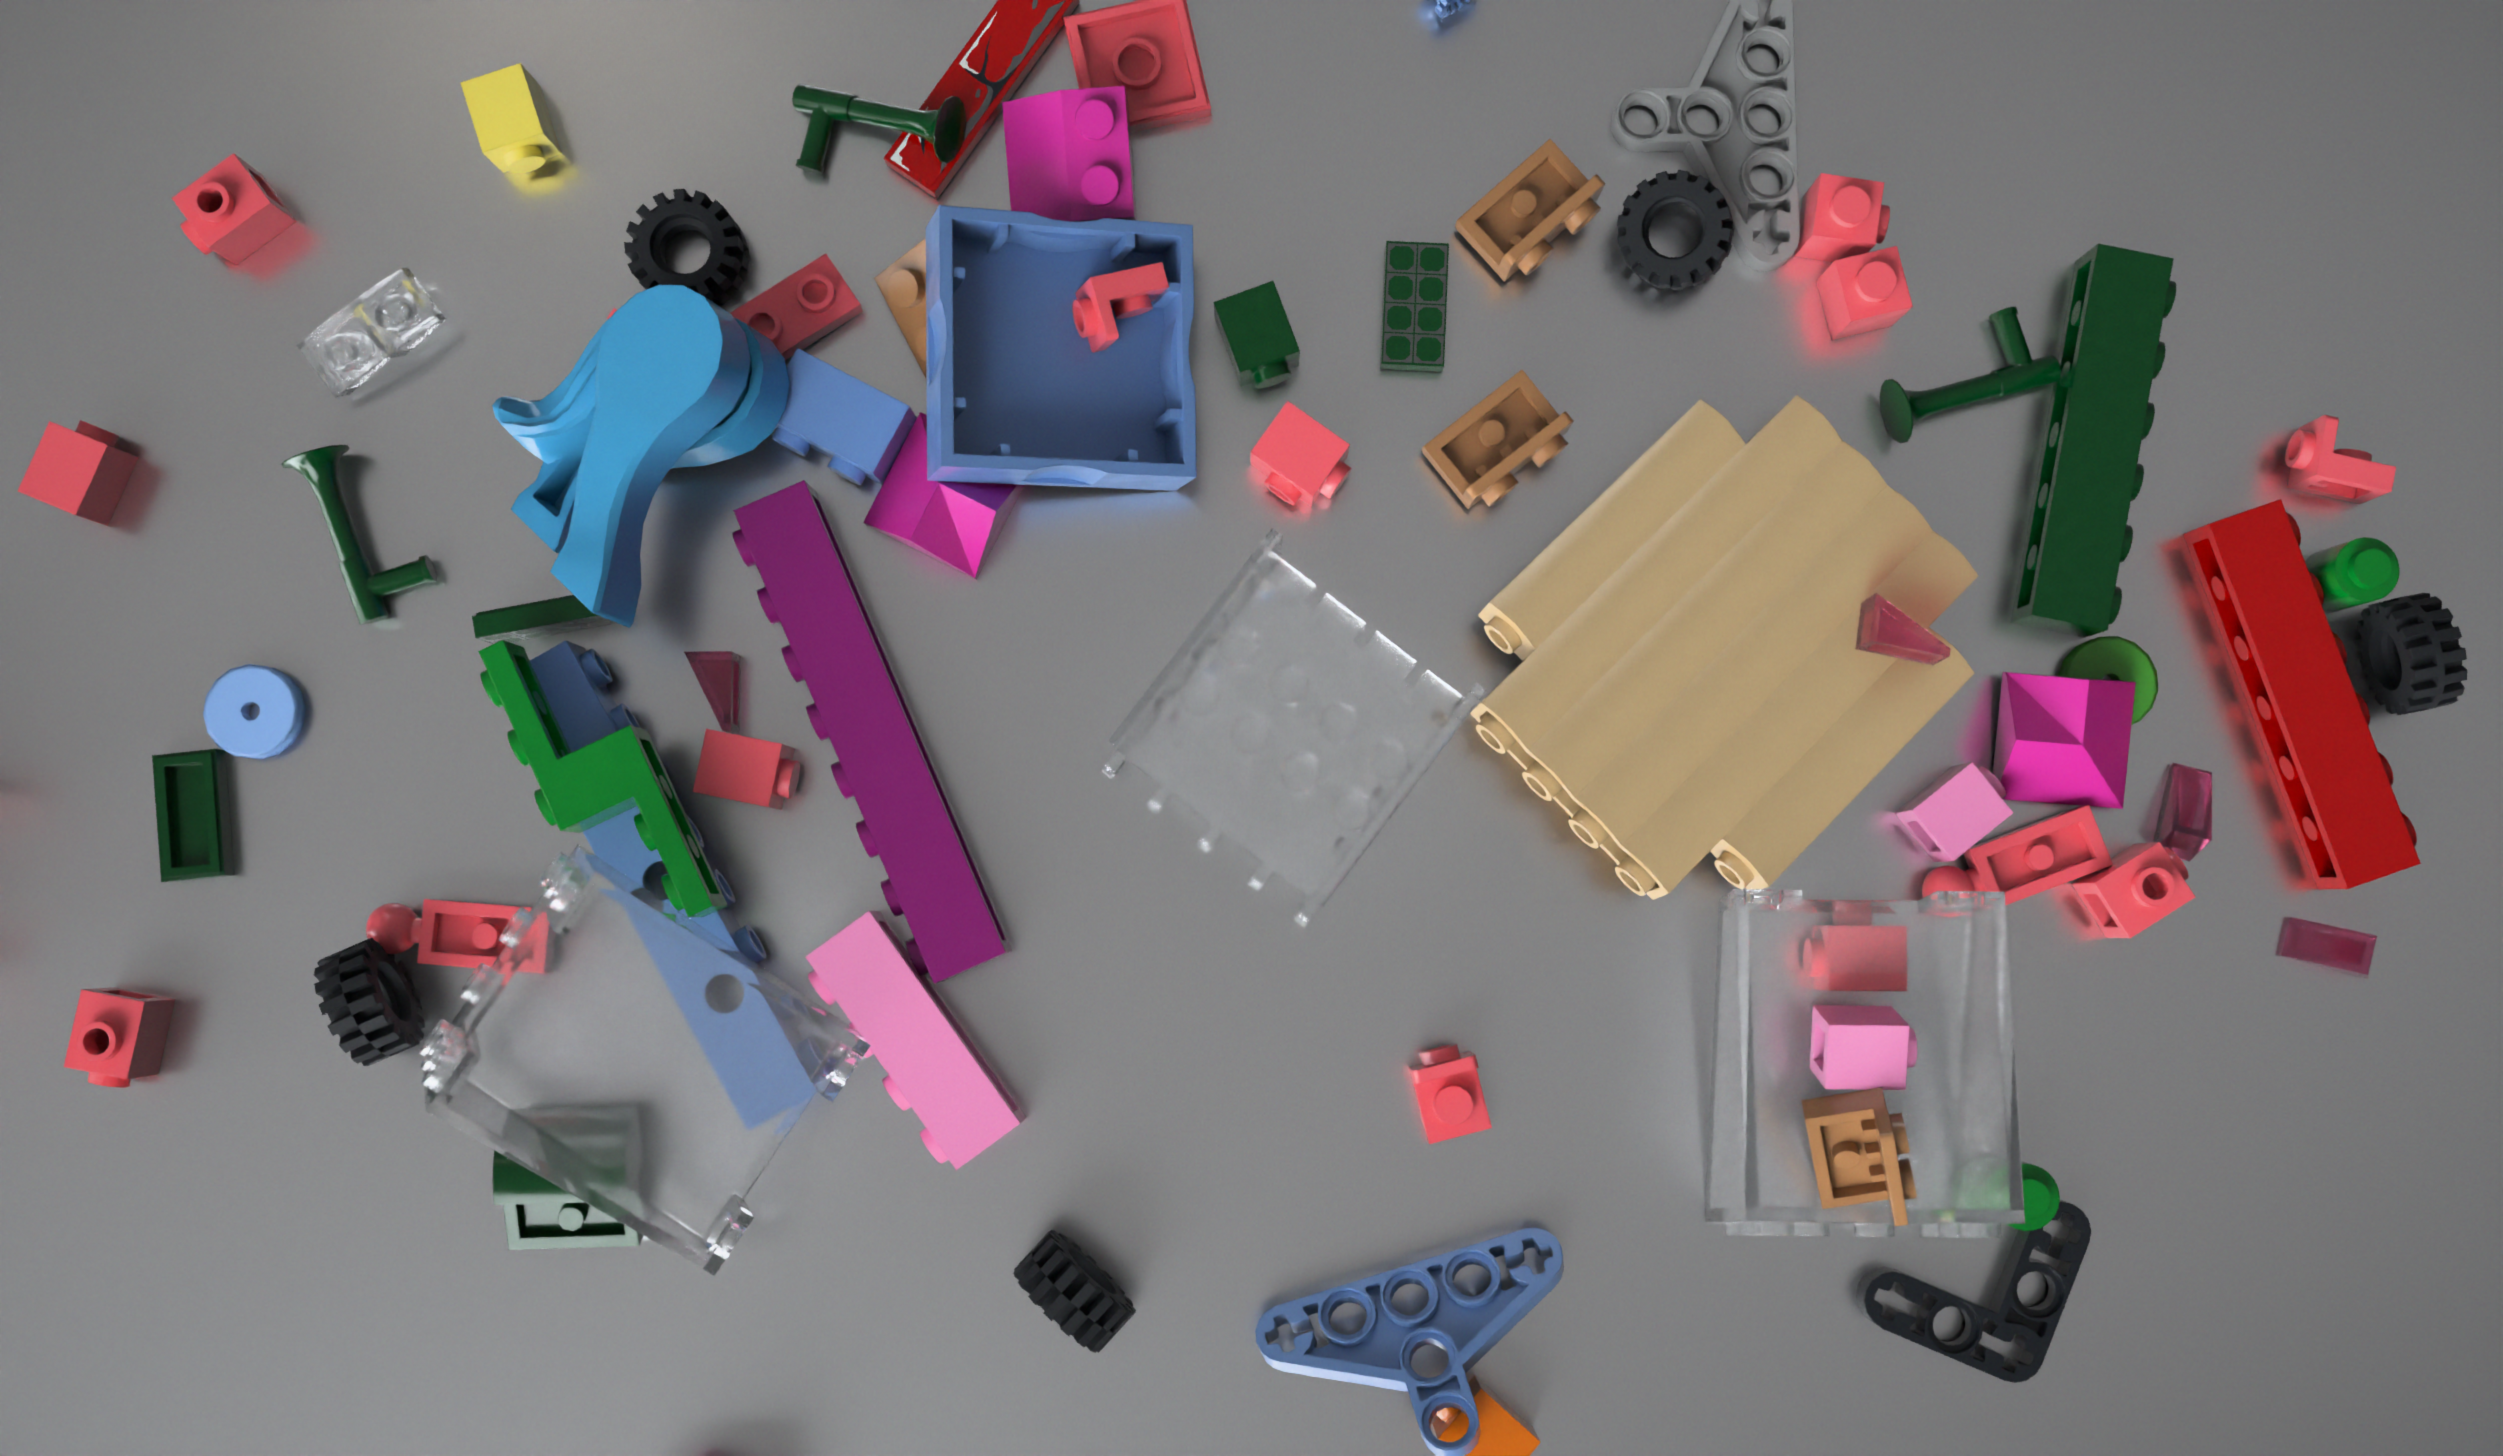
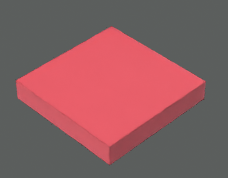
M1138 0L1063 17L1079 89L1125 86L1128 95L1130 133L1211 116L1210 101L1186 0Z

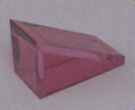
M1876 593L1861 603L1856 650L1929 665H1935L1950 657L1951 649L1879 594Z
M732 651L684 652L722 731L740 734L741 656Z
M2173 763L2169 768L2153 842H2160L2163 847H2168L2174 851L2181 860L2190 862L2212 840V772Z
M2290 917L2281 956L2368 979L2377 936Z

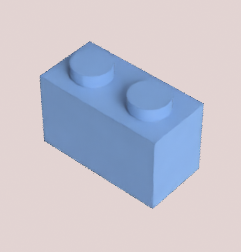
M797 348L786 367L790 382L786 408L771 438L802 456H806L809 449L812 448L831 458L827 467L855 484L861 485L865 477L883 485L917 419L909 405Z

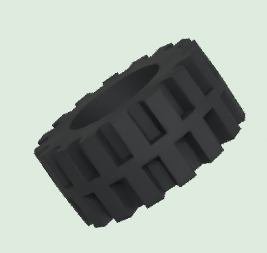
M1678 170L1677 173L1668 174L1667 171L1656 174V178L1648 182L1645 179L1639 183L1635 193L1632 196L1628 195L1625 199L1623 212L1621 215H1618L1617 221L1619 248L1632 271L1652 286L1661 289L1671 288L1672 290H1684V287L1692 285L1696 287L1704 283V280L1711 274L1715 275L1722 267L1721 264L1730 253L1734 236L1731 210L1719 189L1703 176H1695L1690 174L1689 171ZM1670 205L1690 207L1700 216L1702 221V236L1698 245L1691 252L1681 257H1667L1659 254L1652 247L1649 240V227L1652 219L1660 210Z
M2419 593L2368 605L2369 608H2365L2361 613L2363 620L2358 621L2357 631L2361 634V638L2356 639L2357 650L2362 652L2363 659H2360L2362 670H2366L2368 675L2365 680L2369 690L2375 689V700L2378 704L2385 705L2386 711L2390 714L2397 713V715H2403L2453 704L2458 701L2457 696H2461L2465 689L2461 681L2467 680V669L2462 666V660H2466L2467 656L2465 648L2459 645L2458 639L2462 637L2459 627L2452 626L2453 615L2448 608L2442 609V601L2436 596L2430 597V593Z

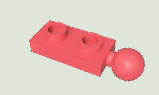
M824 254L735 309L730 314L771 339L785 360L793 356L797 348L803 350L859 315L863 310L861 304L827 254Z
M2082 805L1972 846L1963 853L1969 870L1964 871L1949 865L1933 869L1923 881L1922 897L1931 911L1946 917L1956 916L1965 912L1972 904L1974 896L1978 893L1985 909L1995 910L2112 866L2113 863L2090 806Z
M424 899L422 918H418L416 913L408 906L400 903H388L378 907L371 913L366 923V935L368 939L373 938L376 942H379L387 954L402 953L411 948L415 943H419L418 964L548 974L553 973L560 909Z

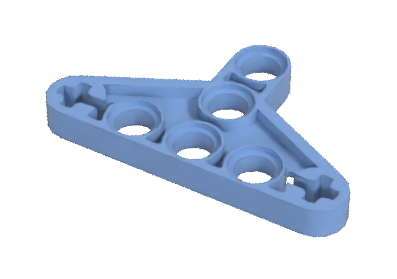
M1536 1227L1525 1228L1276 1305L1267 1310L1259 1319L1255 1330L1256 1343L1265 1361L1274 1369L1408 1392L1422 1438L1427 1448L1436 1456H1465L1478 1444L1481 1433L1478 1411L1465 1373L1559 1283L1564 1271L1562 1247L1557 1238L1547 1230ZM1528 1248H1535L1539 1256H1551L1544 1260L1545 1271L1541 1274H1533L1529 1266L1510 1269V1280L1515 1287L1502 1290L1500 1267L1495 1259L1496 1257L1505 1255L1506 1268H1510L1525 1261L1524 1251ZM1474 1264L1482 1266L1491 1276L1490 1285L1485 1292L1476 1296H1468L1456 1289L1454 1279L1461 1268ZM1405 1284L1420 1285L1429 1294L1427 1306L1416 1315L1401 1314L1392 1305L1394 1293ZM1344 1303L1358 1304L1365 1309L1367 1314L1365 1325L1354 1334H1340L1331 1327L1330 1319L1332 1313L1338 1306ZM1318 1313L1319 1325L1329 1343L1327 1346L1316 1348L1317 1340L1313 1331L1295 1337V1349L1290 1352H1283L1279 1343L1269 1344V1342L1279 1338L1278 1327L1284 1324H1289L1294 1333L1313 1329L1308 1316ZM1424 1345L1439 1346L1446 1351L1449 1357L1447 1368L1436 1377H1422L1411 1367L1413 1354ZM1453 1407L1466 1414L1469 1420L1468 1430L1461 1439L1455 1442L1441 1441L1431 1431L1432 1419L1438 1411Z

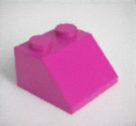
M1125 86L1058 90L1002 102L1011 211L1032 212L1050 219L1070 222L1093 221L1103 218L1137 220L1128 95Z

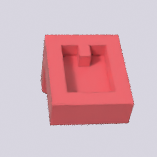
M1160 262L1090 277L1075 292L1077 299L1072 304L1074 323L1079 335L1082 338L1088 337L1093 353L1106 350L1119 338L1112 310L1115 312L1116 319H1124L1153 309L1151 302L1169 287L1163 263Z
M2323 415L2301 426L2292 435L2285 455L2286 465L2291 467L2287 488L2358 504L2392 492L2396 471L2395 466L2373 462L2372 455L2365 451L2356 449L2334 450L2339 423L2338 417Z
M1457 1043L1420 1052L1422 1063L1408 1068L1428 1143L1433 1144L1492 1128L1476 1069L1479 1068L1476 1055L1471 1051L1459 1053Z

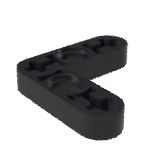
M2060 1200L2057 1213L2052 1220H2058L2061 1217V1223L2070 1228L2066 1239L2055 1237L2051 1243L2052 1236L2044 1231L2043 1227L2033 1231L2018 1230L1988 1308L1897 1269L1888 1267L1872 1269L1862 1277L1856 1292L1858 1308L1864 1317L1884 1330L2004 1381L2014 1383L2027 1381L2038 1372L2044 1361L2086 1253L2091 1236L2089 1220L2081 1209L2069 1202ZM2034 1249L2045 1255L2047 1253L2048 1256L2060 1260L2057 1269L2040 1260L2029 1258L2032 1250ZM2029 1272H2041L2048 1281V1295L2044 1302L2038 1306L2026 1307L2018 1298V1283ZM1894 1282H1897L1895 1292L1906 1300L1920 1305L1916 1318L1895 1307H1888L1885 1314L1881 1315L1883 1305L1874 1300L1878 1289L1889 1291ZM1928 1293V1296L1923 1300V1294ZM1945 1307H1958L1964 1314L1966 1322L1963 1333L1954 1341H1939L1933 1330V1321L1936 1314ZM1985 1318L1988 1319V1321L1983 1326V1320ZM1915 1323V1329L1911 1330L1910 1327ZM1984 1331L2005 1342H2011L2015 1335V1343L2023 1348L2019 1360L2008 1358L2004 1364V1357L2000 1353L1979 1343L1982 1338V1332ZM1975 1349V1355H1970L1971 1352Z

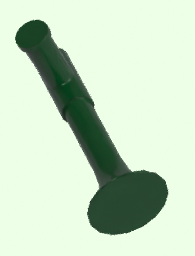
M802 83L798 84L793 92L792 102L794 109L811 114L800 159H797L796 167L812 173L823 174V163L835 119L850 123H865L922 137L933 144L937 158L940 162L949 163L956 157L964 140L966 112L963 102L956 96H950L945 99L939 109L925 111L862 99L858 95Z
M2017 307L2002 309L1991 314L1989 320L1994 325L2008 367L1993 370L1990 374L1923 391L1904 390L1894 379L1885 380L1881 386L1879 396L1883 421L1889 434L1895 441L1899 443L1908 442L1912 435L1914 424L1929 415L1995 396L1999 398L2058 382L2061 376L2059 362L2053 355L2032 360L2017 317Z
M331 445L292 456L281 465L283 468H293L302 474L311 485L318 499L340 560L338 565L360 625L373 623L388 617L382 599L383 596L425 582L432 583L437 581L435 568L427 555L420 556L418 560L373 574L368 557L364 556L339 482V462L342 455L350 449L348 445Z

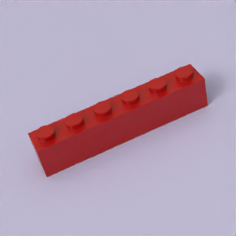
M2282 500L2270 502L2184 533L2183 536L2317 889H2350L2421 864L2415 850L2417 836L2414 826L2409 818L2400 811L2391 787L2394 780L2391 766L2387 759L2377 751L2368 727L2370 723L2368 706L2362 696L2354 691L2345 667L2347 663L2345 646L2339 636L2331 631L2322 607L2324 603L2322 586L2316 576L2308 571L2299 547L2301 543L2299 526L2293 516L2285 511Z

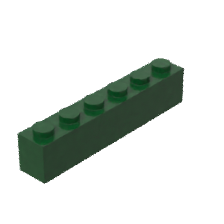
M2098 243L2075 262L2058 356L2061 376L2058 382L2053 383L2010 623L2085 638L2107 631L2109 624H2112L2117 618L2122 601L2121 588L2116 587L2119 564L2126 559L2133 539L2132 527L2127 525L2130 502L2137 497L2144 477L2143 465L2138 463L2141 440H2144L2149 434L2155 414L2154 404L2148 402L2152 379H2155L2159 374L2165 358V343L2159 341L2162 321L2170 313L2176 296V283L2170 281L2174 258Z

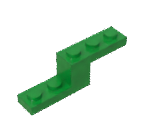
M501 640L478 651L486 667V670L480 673L483 687L494 705L498 708L503 706L513 727L512 730L507 732L509 744L520 763L525 767L530 765L540 786V789L535 790L534 796L545 820L551 826L557 824L560 831L581 833L638 806L641 813L634 816L635 826L646 847L650 851L657 849L668 872L661 876V880L672 905L678 911L685 908L688 917H705L728 906L648 730L628 725L571 752L524 647Z

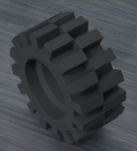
M673 189L674 199L669 200L663 192L653 196L658 206L650 211L642 204L636 211L642 218V221L639 225L630 221L626 230L633 238L632 243L624 242L625 254L632 260L631 263H628L631 273L646 290L657 285H684L710 301L717 299L723 305L730 300L725 291L730 286L739 290L744 282L738 275L739 271H748L749 260L743 252L748 250L746 239L740 232L741 229L724 206L716 199L712 202L705 193L695 190L694 197H691L685 189ZM696 230L705 234L710 243V254L706 263L692 273L684 274L672 271L668 268L665 261V249L669 240L681 231Z
M369 938L317 962L319 967L315 968L314 976L319 982L314 984L315 992L324 1001L319 1004L322 1015L328 1014L331 1023L328 1025L333 1036L336 1034L340 1036L339 1046L345 1053L351 1051V1059L357 1064L362 1062L363 1066H370L420 1044L419 1041H422L424 1038V1033L421 1029L425 1028L424 1018L418 1014V1011L422 1010L420 999H416L413 996L412 991L415 990L412 980L407 981L404 976L406 968L401 960L395 962V954H387L379 942Z
M1054 1230L1049 1231L1014 1269L1013 1274L1019 1280L1018 1284L1030 1294L1028 1297L1031 1301L1044 1310L1043 1314L1051 1321H1056L1066 1335H1072L1078 1344L1083 1347L1087 1346L1094 1353L1096 1351L1099 1353L1136 1313V1309L1132 1307V1301L1124 1295L1125 1292L1119 1285L1112 1282V1277L1105 1270H1101L1096 1265V1261L1089 1255L1086 1256L1079 1246L1073 1242L1070 1243L1064 1235L1057 1234Z

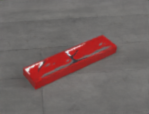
M998 0L919 108V110L925 111L939 109L945 99L950 96H956L961 99L966 112V130L962 146L956 157L949 163L940 162L935 154L933 144L922 137L902 132L884 156L887 166L935 199H938L1002 111V102L1010 100L1064 25L1063 17L1070 16L1080 1Z

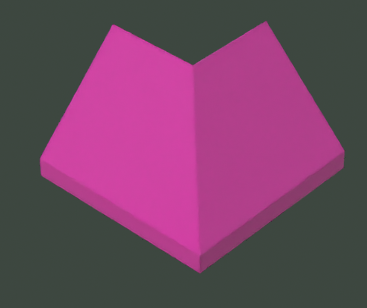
M920 412L863 523L977 580L1025 485L927 481V415Z
M2003 672L1993 774L2006 791V796L2002 799L2123 809L2136 682Z

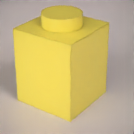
M521 63L460 82L482 153L503 173L508 171L512 173L531 172L542 167L545 164V159L562 154L541 86Z

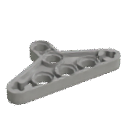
M1729 0L1688 87H1641L1632 89L1624 94L1613 112L1610 126L1612 135L1618 144L1629 151L1684 152L1696 176L1701 175L1708 179L1726 199L1731 210L1734 225L1732 243L1743 262L1753 270L1769 272L1777 270L1789 260L1798 247L1800 237L1793 0H1772L1765 13V26L1755 27L1759 20L1758 0ZM1743 26L1751 30L1746 35L1743 32ZM1757 44H1765L1772 47L1778 54L1779 68L1769 73L1758 72L1749 64L1747 50ZM1700 104L1709 106L1718 115L1719 128L1709 134L1695 132L1687 123V110ZM1759 104H1766L1775 108L1781 119L1780 129L1769 134L1760 133L1755 130L1749 121V109ZM1636 105L1648 107L1656 115L1658 122L1656 130L1645 135L1635 134L1626 126L1624 112ZM1763 164L1776 168L1782 176V190L1771 195L1762 194L1757 191L1751 184V169ZM1748 207L1759 212L1750 217L1748 215ZM1782 207L1783 211L1776 210L1770 218L1771 236L1776 239H1782V243L1776 247L1772 254L1766 253L1764 243L1754 242L1753 238H1756L1764 228L1765 211Z

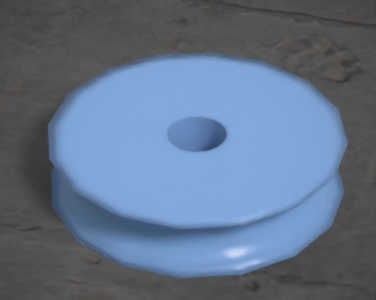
M246 664L228 670L215 680L205 698L203 717L207 733L219 748L233 756L261 760L279 755L295 742L303 728L306 708L302 692L290 676L276 668ZM257 704L260 708V713L256 719L252 720L249 712L251 707Z

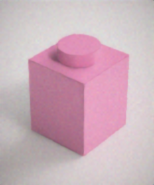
M1973 762L1949 768L1898 809L1895 814L1934 862L1955 861L2011 816L2013 811L2002 799L2006 796V791L1996 776L1985 767L1980 766L1977 768Z
M1813 1005L1810 1069L1825 1089L1868 1090L1882 1087V1090H1906L1907 1068H1913L1917 1060L1915 1031L1913 1028H1909V1024L1892 1006Z

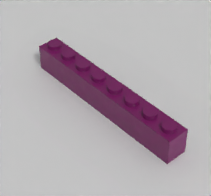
M803 480L733 510L741 528L732 532L734 542L747 567L756 564L765 585V587L757 590L759 601L770 623L774 625L781 622L790 644L781 648L785 663L797 683L805 680L814 703L806 706L808 717L819 739L823 741L830 738L839 761L831 764L833 776L844 798L849 799L854 796L864 818V820L856 823L858 835L869 857L873 858L879 855L889 877L881 881V888L894 916L897 917L904 914L914 936L906 940V946L920 976L929 973L935 984L1012 952L817 492Z

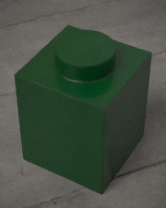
M1274 281L1214 302L1215 321L1240 387L1255 382L1256 388L1262 389L1281 383L1291 377L1290 369L1299 366L1300 350Z

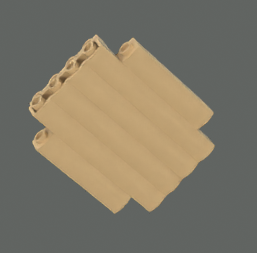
M1798 395L1785 405L1746 444L1736 429L1722 414L1700 399L1478 614L1486 623L1484 630L1489 639L1507 654L1514 652L1523 662L1493 689L1470 714L1479 722L1476 725V730L1481 738L1498 753L1504 754L1507 751L1525 769L1522 776L1527 785L1544 800L1551 801L1554 799L1571 816L1568 823L1573 832L1590 847L1598 848L1600 846L1616 862L1615 872L1617 876L1636 894L1640 896L1647 894L1652 900L1669 894L1709 852L1717 858L1714 862L1715 867L1729 883L1740 889L1746 888L1750 893L1769 887L1975 674L1959 651L1946 639L1929 628V626L1978 577V574L1956 547L1932 530L1925 518L1911 502L1886 484L1880 473L1866 457L1840 438L1834 427L1821 412Z

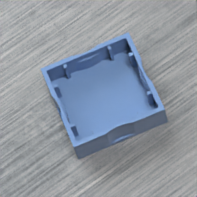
M939 205L926 226L927 481L1176 491L1197 477L1195 385L1189 361V334L1194 316L1193 225L1111 218L1070 222L1050 219L1032 212ZM1162 262L1169 287L1151 302L1153 309L1124 319H1116L1115 312L1112 310L1119 338L1106 350L1093 353L1088 337L1082 338L1074 323L1072 304L1077 299L1075 292L1090 277Z

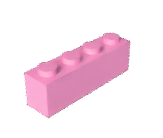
M880 911L866 912L805 957L814 969L808 974L810 983L828 1005L831 1006L837 1001L851 1021L850 1024L845 1026L850 1040L864 1057L868 1058L873 1054L876 1056L888 1073V1076L882 1079L885 1089L903 1111L909 1107H912L926 1127L920 1131L921 1139L939 1163L943 1164L949 1159L956 1170L1027 1118L926 975H919L908 950Z

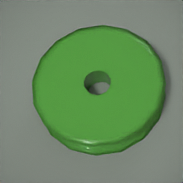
M2119 636L2097 637L2076 646L2063 660L2058 676L2103 679L2106 675L2112 680L2136 682L2132 725L2141 721L2153 708L2158 693L2157 670L2150 656L2135 642Z

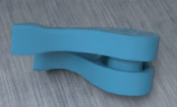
M657 285L635 294L602 325L586 346L570 374L546 397L541 400H526L514 396H503L495 401L492 407L499 423L524 448L543 460L536 481L518 495L511 510L554 552L559 553L550 572L592 613L628 628L632 626L642 586L640 552L643 524L655 492L671 468L706 466L734 458L755 449L774 431L785 411L790 384L785 358L771 339L733 317L732 314L703 295L684 285Z

